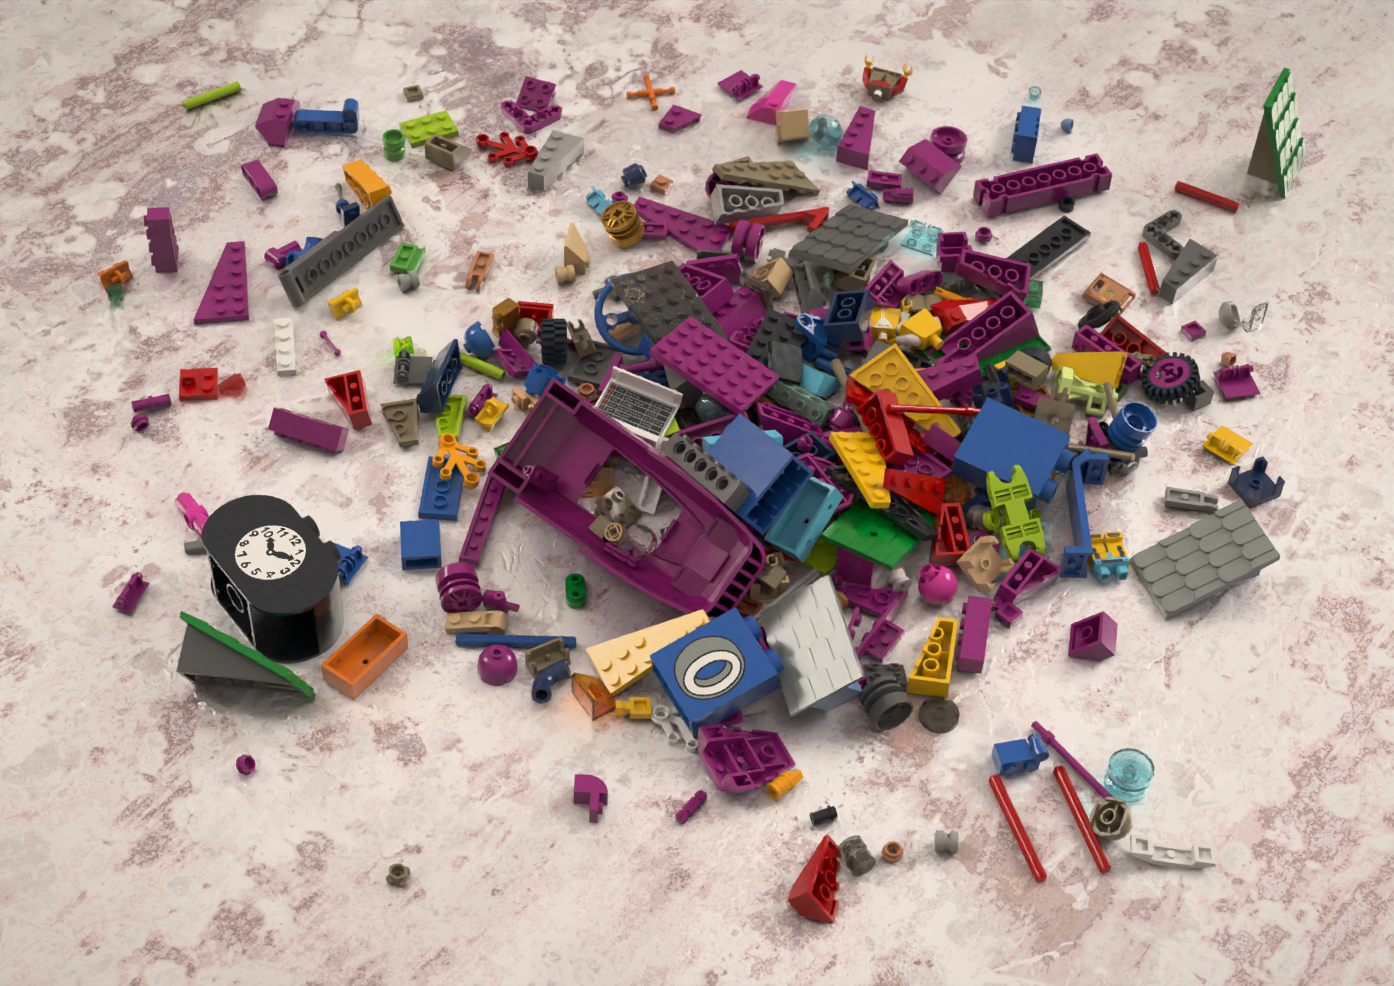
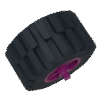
M565 318L542 319L541 338L536 340V344L541 346L542 363L544 365L566 364L568 359L567 345L573 343V340L567 338V322Z

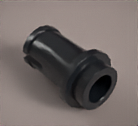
M830 805L825 809L809 814L813 826L830 820L834 822L838 818L835 806L831 807Z

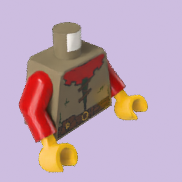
M866 55L864 58L866 67H864L862 82L865 89L868 90V95L875 102H880L881 99L890 101L893 96H897L904 91L908 82V76L913 74V68L911 66L910 70L906 71L907 64H905L902 68L903 76L893 71L877 67L871 68L874 64V56L872 61H867Z

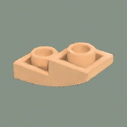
M512 388L511 400L513 405L522 412L527 410L531 412L539 399L536 396L529 395L523 389Z

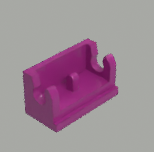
M933 423L922 441L953 462L961 442L939 428V425Z

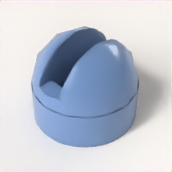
M1064 119L1060 124L1062 130L1072 132L1074 120Z

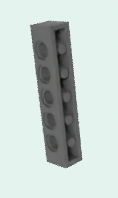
M675 432L662 447L661 451L725 505L736 512L751 494L745 489L747 485L739 478L734 480L736 476L728 469L723 471L725 467L717 460L713 463L714 458L706 451L702 454L703 449L696 443L691 445L693 441L684 434L681 437Z

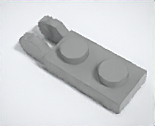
M1166 487L1165 506L1198 511L1203 510L1207 514H1214L1218 510L1216 505L1218 503V496L1174 487Z

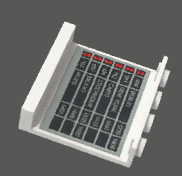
M613 366L611 379L595 406L657 449L660 436L664 437L681 406L683 394Z

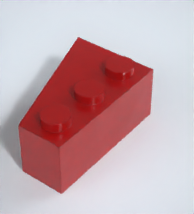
M942 503L935 514L934 529L939 535L936 540H932L929 563L933 566L958 565L957 561L971 547L961 503Z

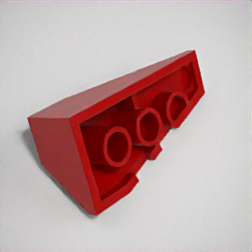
M999 299L944 300L930 305L933 314L939 317L942 330L948 336Z
M1116 314L1100 333L1128 353L1152 354L1156 360H1158V355H1162V358L1166 357L1165 353L1167 352L1119 314Z
M829 834L823 837L796 879L787 901L800 916L832 924L839 908V901L836 900V891L839 890L836 874L840 871L841 849Z

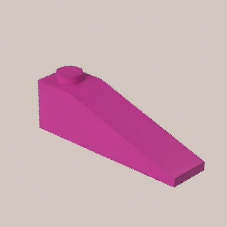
M780 80L751 106L747 119L778 125L776 124L775 111L786 110L797 83Z

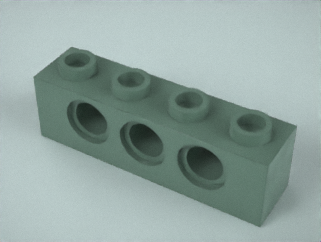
M778 380L765 393V395L819 426L830 424L828 418L836 408L802 387L786 381Z

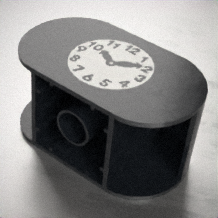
M248 495L225 503L215 510L204 524L202 541L209 560L212 594L254 649L262 653L269 660L276 663L292 664L316 658L336 643L344 626L340 590L344 587V581L338 571L337 564L341 562L340 553L331 540L325 543L321 541L318 526L310 515L302 518L291 504L277 497Z

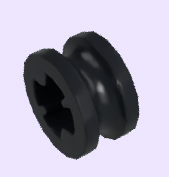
M1068 196L1062 197L1059 202V210L1064 213L1072 212L1075 200Z

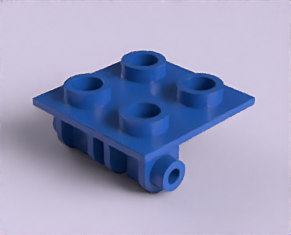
M334 543L341 556V562L337 563L338 571L342 576L344 584L348 585L366 562L368 556L362 554L363 549L359 545L349 549Z

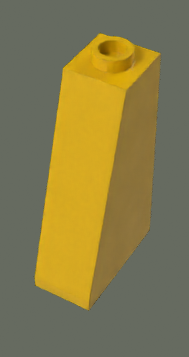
M1120 351L1056 353L1052 358V371L1057 372L1059 366L1074 369L1073 374L1080 379L1101 385L1105 382H1110L1112 388H1118L1128 353Z

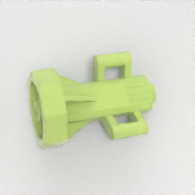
M1059 366L1052 384L1057 385L1054 398L1061 401L1062 390L1066 387L1068 388L1066 401L1073 399L1087 401L1084 413L1103 418L1106 406L1109 407L1104 386L1087 380L1083 381L1073 374L1074 369ZM1112 388L1115 401L1117 402L1118 393H1115V388ZM1091 404L1101 405L1100 409L1091 408Z

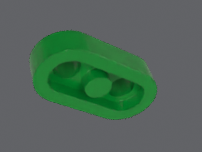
M578 573L570 574L565 579L566 604L572 609H580L586 604L585 578Z

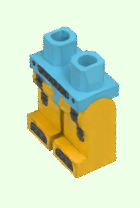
M1105 532L1104 536L1102 533L1090 534L1093 555L1088 556L1087 561L1092 570V577L1097 576L1100 582L1108 581L1110 575H1116L1118 580H1126L1130 560L1124 549L1122 532Z

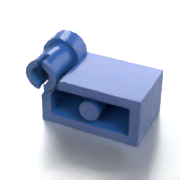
M1033 733L1028 736L1027 740L1025 738L994 744L991 757L999 776H1010L1015 773L1032 772L1039 769L1040 762L1049 758L1048 749L1043 745L1039 733H1035L1036 739Z

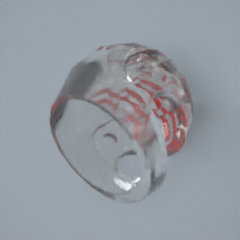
M633 524L621 538L618 548L622 552H626L635 547L634 557H647L655 550L657 537L651 528L645 525Z

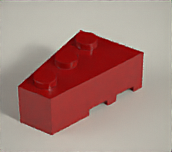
M360 370L324 379L329 394L354 429L372 425L366 385Z

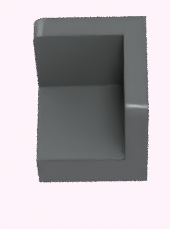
M1201 380L1197 392L1194 391L1192 397L1187 395L1188 400L1184 402L1194 412L1211 404L1214 391L1204 380Z

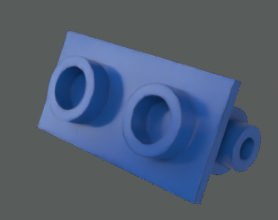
M852 181L853 187L846 191L850 199L856 203L862 199L858 204L862 208L870 209L871 211L875 209V206L880 208L878 197L874 193L867 192L862 184H856Z

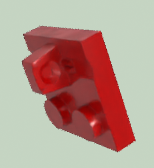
M218 368L180 369V401L218 399Z

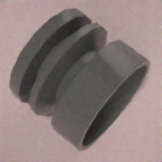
M888 675L876 678L868 683L859 694V701L866 712L869 713V717L878 730H890L899 726L913 712L912 703L894 676Z

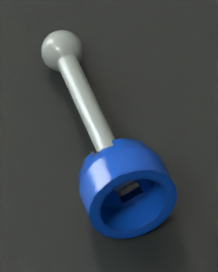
M336 183L335 189H337L339 200L336 202L335 207L336 211L341 214L339 207L349 203L342 198L341 184Z

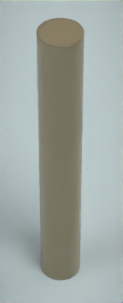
M1105 382L1103 386L1112 419H1114L1118 414V409L1111 383Z

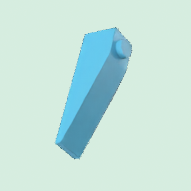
M802 363V383L799 385L803 389L817 397L827 398L842 387L839 379Z

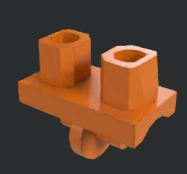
M126 260L97 273L102 288L105 291L118 284L123 285L126 280L133 277Z

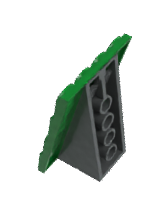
M180 612L179 618L187 623L176 672L191 683L299 694L315 700L316 694L313 692L314 689L290 669L269 660L262 653L242 645L237 639L216 630L209 623L185 612Z

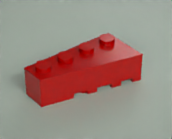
M878 389L855 410L857 414L862 416L861 421L868 427L870 437L876 441L875 446L884 462L902 466L914 455L901 412L887 411L888 404H899L896 393Z

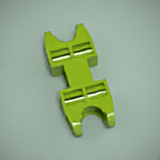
M1020 465L1012 466L1013 476H1011L1012 480L1010 483L1001 482L993 471L986 474L987 493L992 510L1002 508L1007 526L1001 527L998 530L1003 548L1007 556L1014 563L1019 561L1018 552H1020V545L1027 544L1041 555H1045V538L1040 519L1029 520L1024 503L1030 501L1033 496L1028 479Z

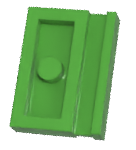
M401 242L390 264V271L407 274L411 270L417 272L426 254V247L418 248L417 245Z

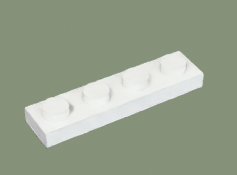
M292 317L274 319L278 376L295 375L296 362Z

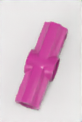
M182 492L175 499V505L182 512L189 528H194L202 539V530L209 515L204 506H199L190 493Z

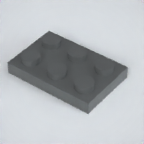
M592 340L597 352L579 358L578 355L568 374V381L578 384L590 383L594 388L599 389L615 353L620 354V352L608 344Z

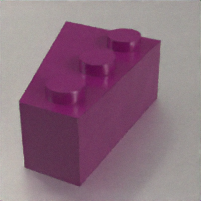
M1030 547L1002 581L995 595L999 596L1004 604L1009 601L1016 605L1055 583L1062 568Z

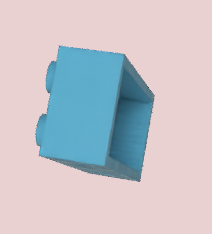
M811 477L773 523L764 540L773 549L803 563L843 496L836 487Z

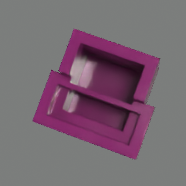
M966 232L938 233L936 259L941 272L956 271L957 258L962 248L973 251L971 245H968Z

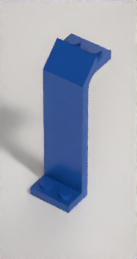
M1089 448L1071 462L1066 483L1074 546L1064 548L1060 568H1062L1059 575L1060 578H1087L1086 563L1088 556L1093 555L1083 484L1103 485L1109 456L1108 454L1099 453L1090 454Z

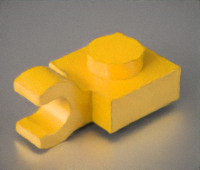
M630 697L629 702L617 701L615 703L616 717L630 714V719H651L650 697Z

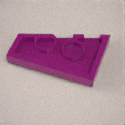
M738 254L686 261V264L726 277L730 284L746 285Z
M846 582L841 592L847 597L849 606L859 607L861 611L881 618L885 607L889 603L892 604L895 599L899 600L900 610L909 591L902 590L901 592L891 591V588L885 587L881 590L874 589L870 585Z

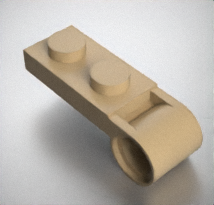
M502 611L447 613L445 631L447 634L487 631L488 634L505 635L507 615Z

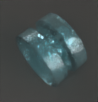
M1120 749L1114 752L1109 759L1104 775V786L1113 797L1120 798L1127 803L1138 802L1145 798L1149 792L1154 776V764L1147 754L1138 749Z

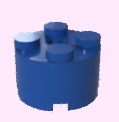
M533 363L524 381V386L527 388L525 392L531 396L538 395L541 397L553 377L565 384L567 379L564 375L562 378L559 377V372L549 366L540 364L537 367L536 363Z

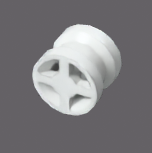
M896 569L887 576V582L893 586V591L901 592L902 590L909 589L911 586V580L905 577L906 574L903 569Z

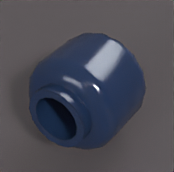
M634 163L623 169L621 179L625 186L628 185L633 189L645 183L647 174L642 165Z

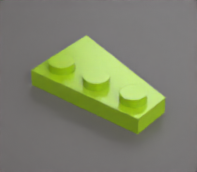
M450 395L443 413L435 414L439 438L443 434H452L459 441L468 401L467 395Z

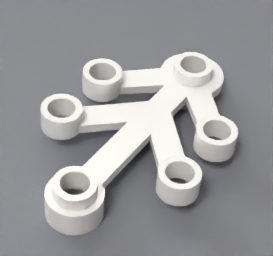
M664 705L656 706L651 711V720L655 724L662 726L667 735V744L669 746H676L679 743V735L673 731L671 723L678 726L686 741V750L690 753L696 752L699 743L694 739L683 719L674 716L679 714L676 708L668 709Z

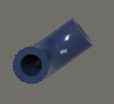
M566 659L549 665L535 678L532 684L531 696L536 703L548 702L552 696V689L559 683L572 678Z

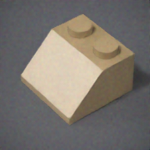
M780 257L757 267L745 287L755 292L758 297L767 300L774 297L778 298L784 293V288L790 283V278L794 272Z

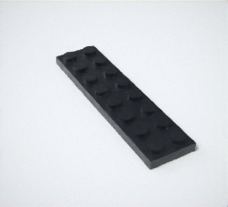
M1064 215L1006 259L1031 264L1030 283L1090 238L1091 232ZM978 284L975 285L994 299L1003 297Z

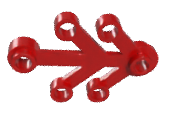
M501 132L499 134V140L505 144L489 141V136L486 134L476 136V145L479 149L490 147L502 150L487 155L488 162L491 164L496 163L498 158L504 157L503 165L509 168L514 165V162L523 159L528 161L535 160L539 154L537 148L528 145L525 137L521 135L515 137V144L509 137L508 132ZM514 153H515V154H518V155H515V156H512V157L508 156V155H511V154H514Z

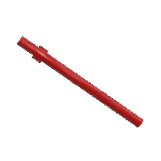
M887 405V411L952 414L962 415L963 417L977 416L981 408H973L972 406Z

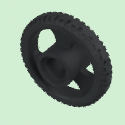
M1113 300L1092 307L1078 322L1079 329L1086 324L1093 329L1104 326L1118 313L1120 304L1118 301Z

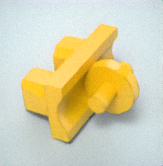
M353 288L350 291L346 290L341 296L328 300L329 309L332 311L335 319L348 312H356V308L362 305L357 288Z
M492 397L484 403V408L475 417V422L481 424V429L491 432L496 422L504 416V413L509 408V404L500 402L495 397Z

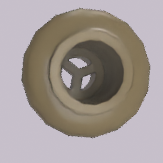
M520 319L516 323L514 337L522 345L533 344L537 340L539 326L532 319Z

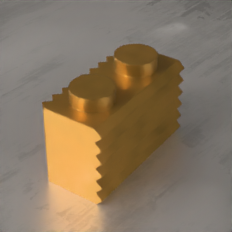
M507 298L492 308V332L497 338H500L506 329L514 336L516 323L519 321V305L512 299Z

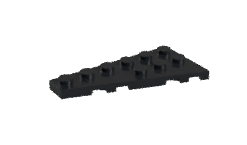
M769 308L746 354L768 368V342L776 341L801 347L808 342L809 338L796 328L795 319Z
M845 465L827 467L826 475L867 502ZM889 492L891 501L889 508H875L921 541L936 540L939 535L903 497H898Z

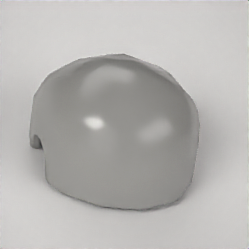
M1232 301L1222 303L1218 315L1223 326L1227 328L1241 326L1236 305L1230 304L1233 303Z

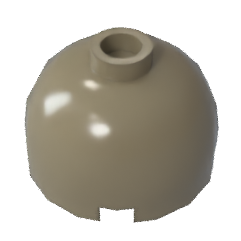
M1115 796L1104 798L1105 801L1094 806L1090 813L1089 822L1093 827V831L1098 836L1109 841L1125 838L1133 828V812L1122 799Z

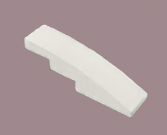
M660 436L656 450L666 456L661 449L670 438ZM647 475L645 476L637 507L640 511L655 515L664 490Z

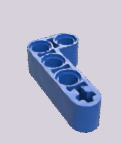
M349 98L344 101L342 111L297 110L294 115L293 128L298 132L354 134L358 131L359 104L355 99Z

